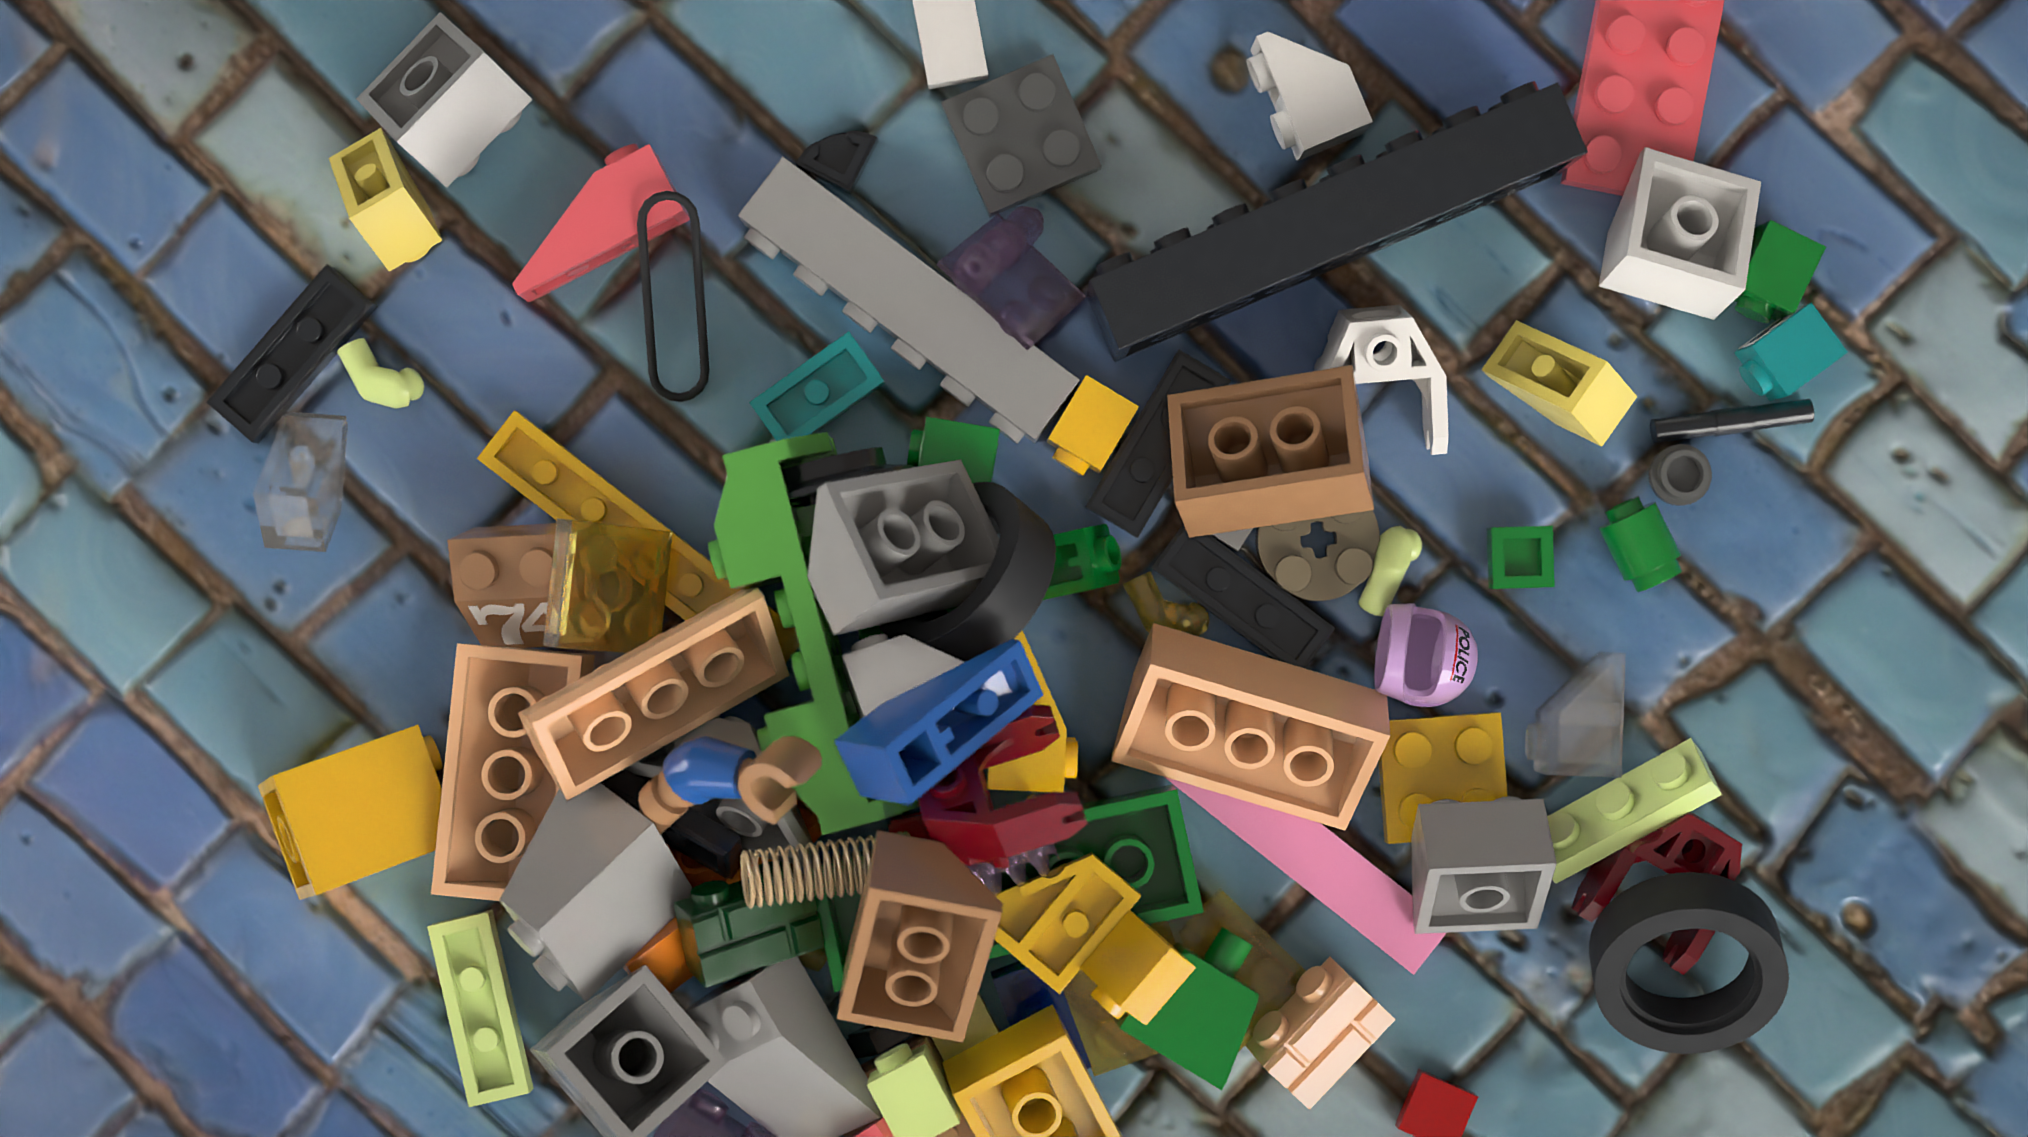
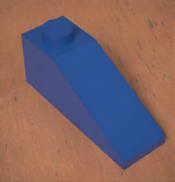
M1010 639L882 703L834 740L860 796L910 805L1044 694L1021 641Z

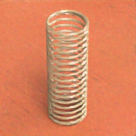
M904 831L903 833H897L900 835L910 836V834L907 831ZM868 835L864 840V838L858 836L856 841L849 837L846 842L842 839H838L836 843L828 840L825 845L823 842L818 841L816 846L808 842L806 847L798 843L795 849L792 845L788 844L785 850L778 846L774 852L771 847H768L764 853L762 849L758 848L755 854L749 849L747 851L743 850L741 854V879L746 905L750 909L753 908L755 901L758 907L761 908L763 905L762 884L758 867L759 853L763 861V883L766 903L770 907L773 904L772 880L768 865L769 852L773 859V881L776 901L780 905L783 903V885L778 862L779 851L783 857V879L786 899L790 904L793 902L794 892L788 860L789 850L793 855V877L796 898L800 903L803 901L804 888L798 858L799 849H801L803 854L804 886L808 900L812 901L814 898V885L817 898L822 900L824 897V884L827 896L832 899L834 896V883L837 895L842 898L844 895V882L847 894L852 897L854 894V881L857 893L862 895L864 880L866 879L871 859L868 844L869 840H871L874 847L875 838ZM859 841L863 845V865L858 849ZM850 842L853 846V867L848 850ZM839 844L843 847V869L838 852ZM829 845L833 849V871L828 853ZM819 846L823 850V873L818 855ZM809 847L812 849V852H813V875H814V884H813L812 869H811L810 860H809V857H808ZM748 874H749V883H750V897H749V889H748Z

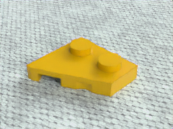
M1089 853L995 894L1003 903V908L994 940L1060 994L1079 972L1081 965L1140 899L1141 894L1097 856Z

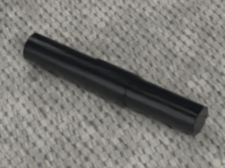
M1801 399L1657 418L1650 421V433L1654 443L1812 423L1814 421V406L1811 399Z

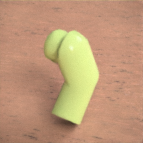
M365 338L351 341L337 350L358 393L365 400L398 409L407 407L410 401L419 399L422 396L424 383L420 374L408 367L400 372L380 367Z
M1394 526L1380 535L1373 561V570L1358 601L1360 607L1366 612L1376 616H1384L1387 606L1392 604L1410 562L1417 559L1422 550V541L1416 531L1405 529L1402 526Z

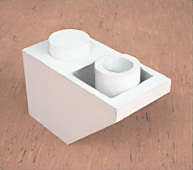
M1270 32L1256 36L1251 48L1253 57L1247 59V66L1259 93L1268 91L1277 113L1270 115V120L1282 149L1285 150L1291 147L1296 160L1299 161L1366 132L1373 121L1348 64Z

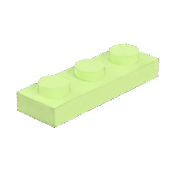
M1689 738L1547 816L1557 862L1552 878L1555 884L1722 795L1702 752L1694 741Z
M493 909L427 926L468 1106L473 1107L529 1094L534 1088Z

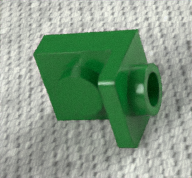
M1106 523L1053 535L1056 546L1055 566L1043 600L1097 589L1120 582L1118 570L1121 567V552L1116 539L1110 535Z

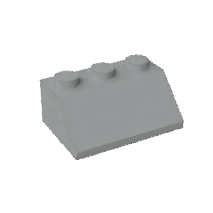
M961 460L828 482L817 489L808 580L834 635L959 606L985 577L995 557L999 537Z

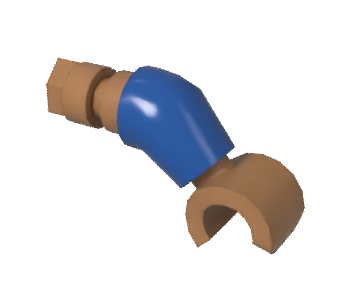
M702 736L694 738L673 749L665 758L661 772L642 787L638 799L639 810L643 816L654 823L660 834L681 817L690 806L703 804L712 798L743 799L747 806L762 820L776 824L797 803L796 790L790 787L805 784L821 768L822 756L820 751L810 742L796 736H783L773 741L758 756L753 750L714 737Z

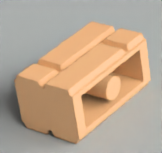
M1329 957L1321 966L1311 967L1303 973L1297 982L1296 992L1278 1011L1268 1012L1260 1018L1254 1027L1253 1037L1245 1046L1277 1081L1287 1088L1308 1109H1311L1396 1019L1334 959Z

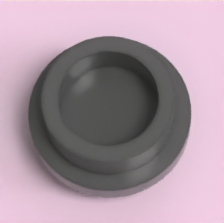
M1685 444L1673 445L1661 450L1654 457L1649 468V483L1655 495L1665 503L1675 506L1692 504L1701 499L1708 491L1712 480V470L1706 456L1697 448Z

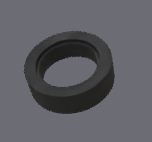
M992 482L972 483L996 533L1000 534L995 557L985 577L967 599L940 618L931 620V613L879 625L889 639L906 635L960 661L966 662L1010 639H1015L1037 611L1048 590L1054 571L1056 546L1053 533L1049 525L1005 487Z
M1682 872L1657 876L1642 881L1615 897L1600 913L1591 931L1589 957L1598 1006L1609 1024L1631 1041L1650 1049L1668 1053L1696 1054L1720 1050L1751 1037L1769 1023L1780 1009L1789 986L1788 964L1778 925L1772 911L1752 890L1725 877L1707 873ZM1683 929H1708L1725 933L1741 943L1749 953L1743 970L1733 981L1718 990L1694 997L1676 998L1650 993L1638 986L1629 977L1626 970L1632 956L1646 942L1660 935Z

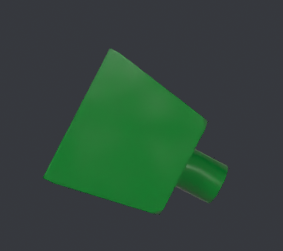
M1223 926L1220 928L1204 957L1177 942L1173 947L1196 967L1195 970L1147 1025L1137 1020L1128 1012H1125L1120 1019L1113 1017L1115 1023L1122 1031L1222 1090L1228 1080L1259 999V993L1235 977L1254 945Z

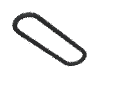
M662 191L653 194L644 201L638 211L637 218L648 375L652 387L660 396L669 401L683 402L695 398L704 390L708 383L710 372L700 221L697 209L689 198L679 192ZM664 200L676 201L683 205L689 214L691 226L701 371L700 379L696 386L683 393L671 392L660 383L657 372L646 221L651 207Z

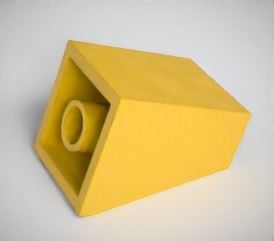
M419 725L272 775L258 785L299 900L321 894L436 850L442 792L436 771L442 769V761L434 739L431 735L423 737Z

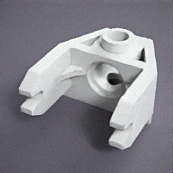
M1400 305L1339 310L1327 336V345L1322 356L1317 359L1314 371L1352 365L1356 384L1412 379L1422 393V418L1426 449H1430L1431 455L1447 454L1449 436L1446 375L1413 317ZM1385 341L1383 349L1373 353L1374 347L1379 342Z

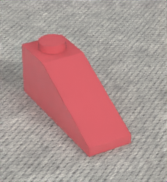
M630 144L612 152L604 159L607 166L592 174L512 283L518 296L530 303L639 247L637 218L638 211L644 201L653 194L662 191L677 192L659 156L650 144L640 149L637 144ZM671 200L660 201L652 206L647 214L646 221L648 241L689 221L690 218L684 206Z

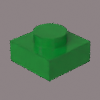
M1553 526L1487 528L1488 589L1555 587Z

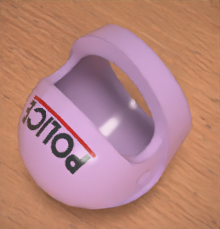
M1415 603L1389 604L1382 619L1377 643L1374 668L1375 690L1406 704L1421 707L1442 705L1458 697L1470 685L1478 664L1477 643L1470 629L1460 619L1446 612L1416 607Z

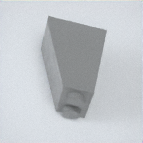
M598 783L568 801L561 790H558L499 900L515 921L508 928L511 936L531 956L539 955L533 966L541 977L556 991L559 992L567 985L582 999L587 1001L676 916L673 906L674 902L691 897V890L693 888L654 823L604 785Z
M646 965L641 966L576 1008L529 1049L603 1137H646L728 1063Z

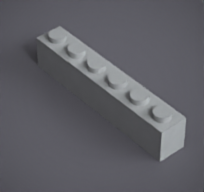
M782 157L739 213L738 217L749 228L743 237L745 240L772 260L781 252L797 264L798 267L793 273L794 277L821 297L827 289H830L846 301L847 304L842 309V313L867 332L871 333L878 325L894 337L896 341L891 346V349L918 370L927 362L945 376L940 386L967 407L971 405L974 399L979 401L994 413L989 423L994 428H999L1003 435L1016 444L1020 442L1023 436L1035 444L1078 387L1080 380L786 158Z

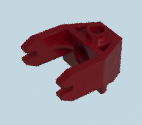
M1032 704L918 797L922 817L932 841L942 842L964 865L971 866L975 863L984 862L991 864L995 868H1006L1010 866L1008 857L1068 839L1087 825L1077 792L1053 791L996 810L993 807L983 770L1043 751L1061 737L1050 705Z
M1689 812L1592 864L1577 889L1571 908L1578 912L1579 916L1592 923L1610 903L1631 866L1643 861L1651 863L1668 874L1682 872L1707 873L1735 881L1740 873L1742 843L1720 828ZM1708 929L1673 931L1667 941L1662 960L1668 963L1669 967L1684 975L1699 960L1716 931Z

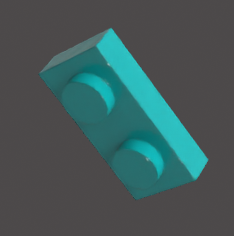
M848 331L754 398L749 404L775 440L778 441L785 438L817 433L886 382Z

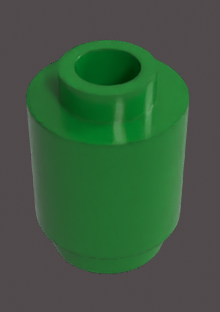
M1636 496L1605 511L1609 522L1599 527V531L1624 581L1631 580L1637 592L1659 585L1682 572L1676 559L1681 556V552L1656 502L1643 505L1639 496Z

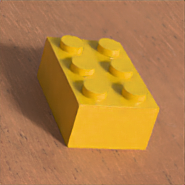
M1053 1004L942 1062L952 1095L975 1137H1123Z

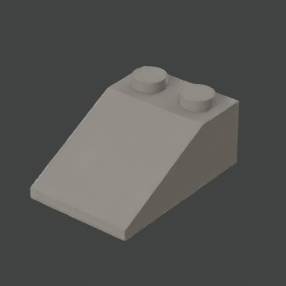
M797 956L744 974L712 990L684 1010L728 1061L708 1082L776 1137H838L883 1116L867 1087L868 1078Z

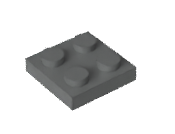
M1053 54L941 102L942 109L989 217H993L1101 170L1100 160Z

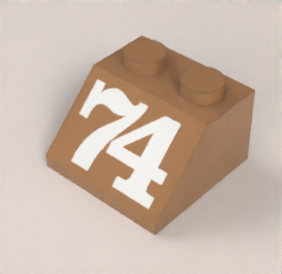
M592 521L475 527L447 540L454 601L481 645L532 648L596 645L605 642Z

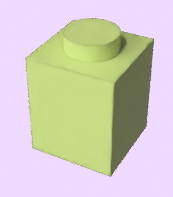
M904 1043L885 1052L874 1060L877 1069L870 1073L867 1087L894 1137H935L960 1123L961 1110L926 1043L912 1051L908 1043Z

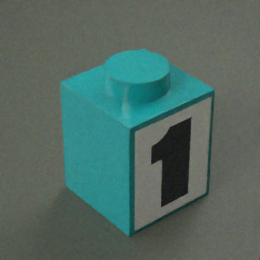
M1812 302L1798 307L1794 314L1775 321L1734 352L1742 363L1739 367V372L1744 382L1755 394L1759 396L1765 394L1769 401L1790 396L1848 353Z

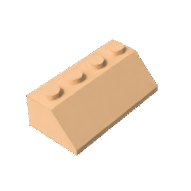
M758 588L744 589L718 603L710 605L697 615L664 633L654 636L650 641L610 663L598 667L595 671L561 690L545 696L537 703L519 712L518 715L536 753L568 801L789 676V672L763 594Z
M1153 623L1133 673L1111 761L1346 830L1390 738L1387 695L1379 693L1375 689Z
M457 643L431 894L500 901L499 899L559 790V787L536 753L518 713L537 703L545 696L551 695L593 672L595 655L532 648Z

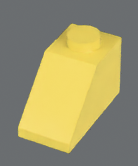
M382 128L329 158L349 219L389 272L405 262H414L422 258L429 252L432 246L442 241L430 208Z
M1517 320L1481 369L1492 380L1556 425L1601 447L1637 398L1636 394L1606 360Z

